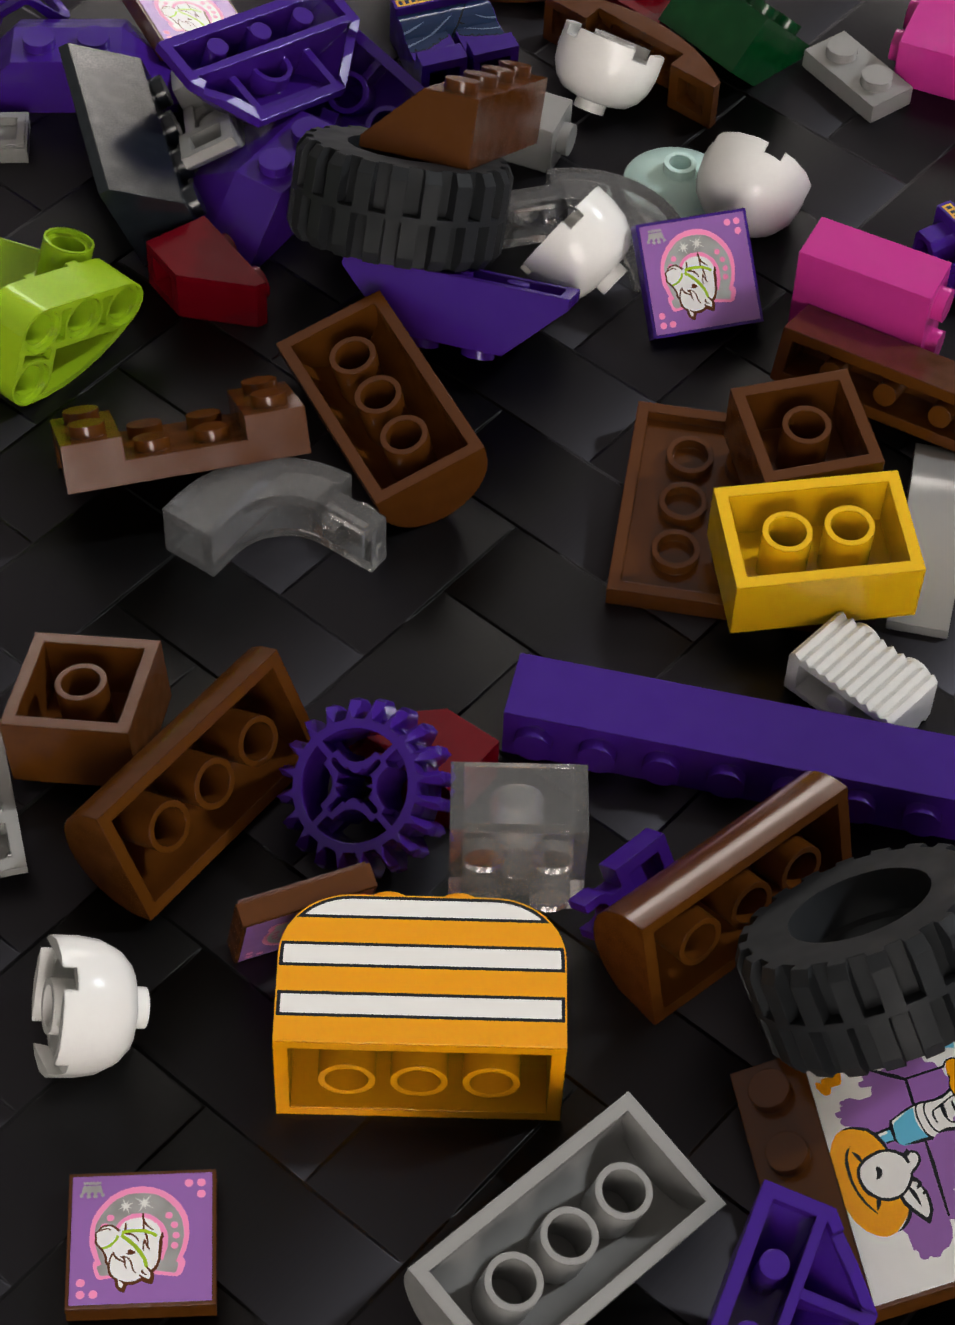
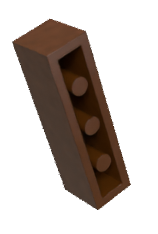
M810 304L784 326L770 375L771 379L777 381L848 369L868 418L955 452L954 360Z

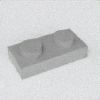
M845 31L804 50L802 66L869 123L895 112L911 102L913 87Z

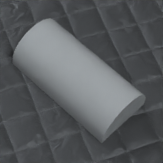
M628 1091L411 1265L404 1275L405 1290L410 1304L422 1325H585L719 1212L726 1203Z

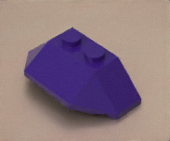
M275 0L157 42L155 51L190 92L217 111L224 114L229 113L231 117L259 128L343 95L349 75L360 18L345 0Z
M20 19L0 38V112L76 113L58 48L67 43L141 58L151 77L160 74L167 85L174 105L167 107L166 110H171L172 112H178L179 102L172 90L170 74L172 70L164 61L159 60L145 36L128 19Z
M304 111L259 128L248 124L244 128L245 145L203 165L195 173L196 177H193V183L197 187L207 210V214L203 216L220 233L225 232L233 239L238 252L251 266L256 265L260 267L294 234L287 221V210L297 142L311 128H324L325 126L337 124Z
M343 257L342 260L343 267L364 297L378 290L381 291L417 347L436 349L439 348L440 343L460 347L461 355L475 360L490 361L495 359V355H504L568 312L579 301L580 289L482 269H468L466 272H453L450 270L431 272L415 268L410 270L394 268L392 265L380 263L377 265L362 262L361 259L353 257Z
M764 1179L727 1266L706 1325H875L878 1313L857 1260L843 1233L844 1227L837 1209Z

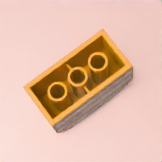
M384 891L374 895H337L309 905L299 912L288 924L281 937L278 949L272 1033L276 1114L560 1121L567 1057V958L565 946L559 932L544 915L523 903L501 898H475L464 893H453L444 897L405 896L398 892Z

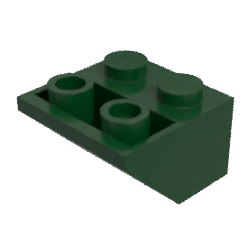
M671 0L658 19L729 72L752 86H756L799 61L804 56V50L811 47L796 36L802 27L770 6L765 0Z

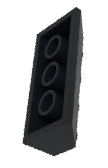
M72 43L64 44L58 48L98 194L146 267L148 266L146 241L207 214L205 204L197 187L193 182L190 184L188 182L189 179L196 177L195 171L187 170L181 160L180 146L178 147L177 143H179V136L183 135L173 112L166 110L167 107L174 105L171 94L162 76L159 74L151 77L141 58Z

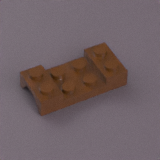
M264 375L244 379L241 381V388L227 390L229 414L222 415L221 410L216 408L200 409L187 413L185 415L186 421L162 425L161 419L146 418L126 424L127 431L119 432L109 410L99 411L96 405H80L63 410V418L51 419L50 426L58 469L62 468L66 490L69 495L311 453L305 406L285 381L277 382L275 376Z

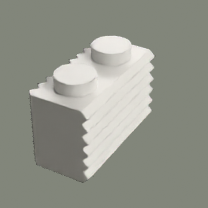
M844 611L837 612L789 654L784 681L786 688L817 710L910 728H918L921 722L926 721L930 715L938 685L936 677L931 675L925 665L919 660L905 657L904 653L897 654L894 646L887 647L884 639H880L874 629L865 623H856L854 618L847 619Z

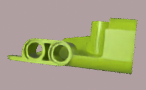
M67 227L50 228L44 232L40 249L0 237V393L18 406H27L44 399L82 374L116 341L141 307L144 293L142 286L100 258L92 259L95 247L94 241L87 234L79 230Z

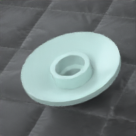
M662 147L638 155L627 165L624 172L623 191L626 198L638 211L659 221L706 214L696 194V178L704 153L682 147Z

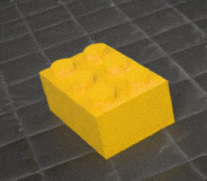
M898 470L713 488L707 536L730 633L825 624L837 612L844 611L847 619L854 618L855 621L915 615L926 567Z

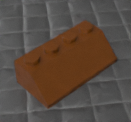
M499 60L498 66L482 65L481 71L464 70L463 76L447 75L445 76V82L423 88L360 134L359 146L464 170L473 169L537 143L548 78L531 74L532 66L529 64L511 60Z

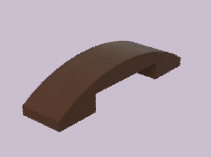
M545 0L544 39L558 46L565 22L569 19L582 23L581 28L593 33L597 28L651 50L649 56L661 55L665 58L656 83L668 89L667 106L708 129L715 124L720 81L707 61L684 39L638 12L605 0Z

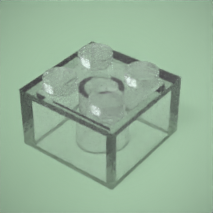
M451 761L447 895L464 893L475 898L508 899L523 903L542 912L572 909L568 900L584 888L589 840L588 765Z

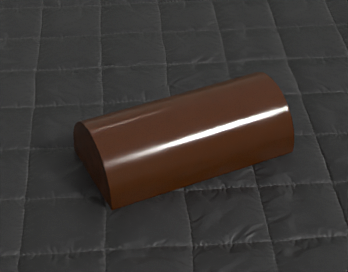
M380 290L276 343L281 357L378 512L388 523L408 528L431 524L459 509L480 487L488 466L484 445Z
M264 646L248 649L66 820L64 826L65 837L79 865L108 897L129 912L151 921L293 781V779L283 776L279 768L284 765L296 766L299 756L293 753L288 743L294 740L306 743L310 741L304 723L310 721L277 649Z
M819 771L804 772L596 916L593 927L594 939L608 974L617 988L653 1025L658 1024L737 967L735 962L736 949L743 927L749 925L751 916L760 907H767L771 904L773 896L785 888L792 889L801 883L802 878L816 871L824 872L835 867V863L852 857L848 787L826 773Z

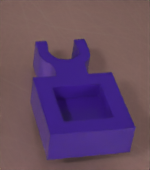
M645 828L598 864L605 880L596 888H584L568 900L572 909L585 914H589L595 909L593 918L579 928L583 937L595 941L593 927L595 918L599 913L675 862L664 833Z

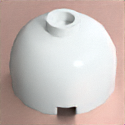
M567 19L558 41L555 65L556 74L561 84L576 95L573 105L590 113L603 116L606 107L624 110L637 105L649 94L658 78L665 60L664 57L661 55L649 56L651 50L597 28L593 33L581 28L582 23Z
M723 132L717 136L716 140L712 142L705 152L696 178V194L705 213L745 208L750 238L768 237L788 226L801 209L811 188L807 173L786 152L781 161L766 153L765 150L769 142L759 137L741 132Z
M597 186L575 207L577 210H574L562 221L520 267L531 280L580 289L579 298H582L595 288L605 295L628 271L620 263L630 248L631 230L626 216L615 201Z
M50 934L47 939L51 947H41L33 983L32 1021H42L43 1031L47 1034L48 1046L33 1043L37 1067L45 1078H76L95 1075L119 1062L130 1049L134 1040L135 1030L146 1028L150 1014L149 991L145 986H137L133 966L124 954L115 947L97 938L80 935Z

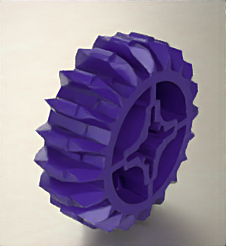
M353 698L350 699L348 710L335 704L326 707V724L315 719L304 722L310 737L308 743L299 740L288 743L293 753L299 756L296 766L284 765L279 768L283 776L291 778L293 781L292 789L284 790L277 797L281 803L294 805L295 810L282 823L288 829L303 830L295 846L299 847L303 852L312 853L316 851L314 863L319 867L333 869L337 865V870L365 862L366 864L370 863L375 879H381L384 877L386 867L395 873H402L408 870L407 854L420 859L430 855L428 846L423 838L425 834L437 838L446 834L442 824L435 821L437 812H451L456 807L451 800L441 798V789L450 787L458 780L453 773L439 771L438 767L445 763L452 754L446 747L439 745L431 746L438 731L433 725L426 723L417 725L419 715L415 710L402 707L396 711L393 701L382 698L375 700L372 706L369 700ZM375 735H382L392 743L384 753L375 751L367 759L364 756L353 754L349 749L357 741ZM330 775H331V777H332V788H331L330 794L328 795V785H329V779H330ZM364 776L372 778V784L366 786L372 788L371 794L368 797L370 801L362 799V792L368 791L362 788L366 780ZM407 779V795L405 803H403L401 791ZM366 818L370 822L381 823L386 829L384 833L376 838L360 843L351 840L342 832L351 823L359 825Z

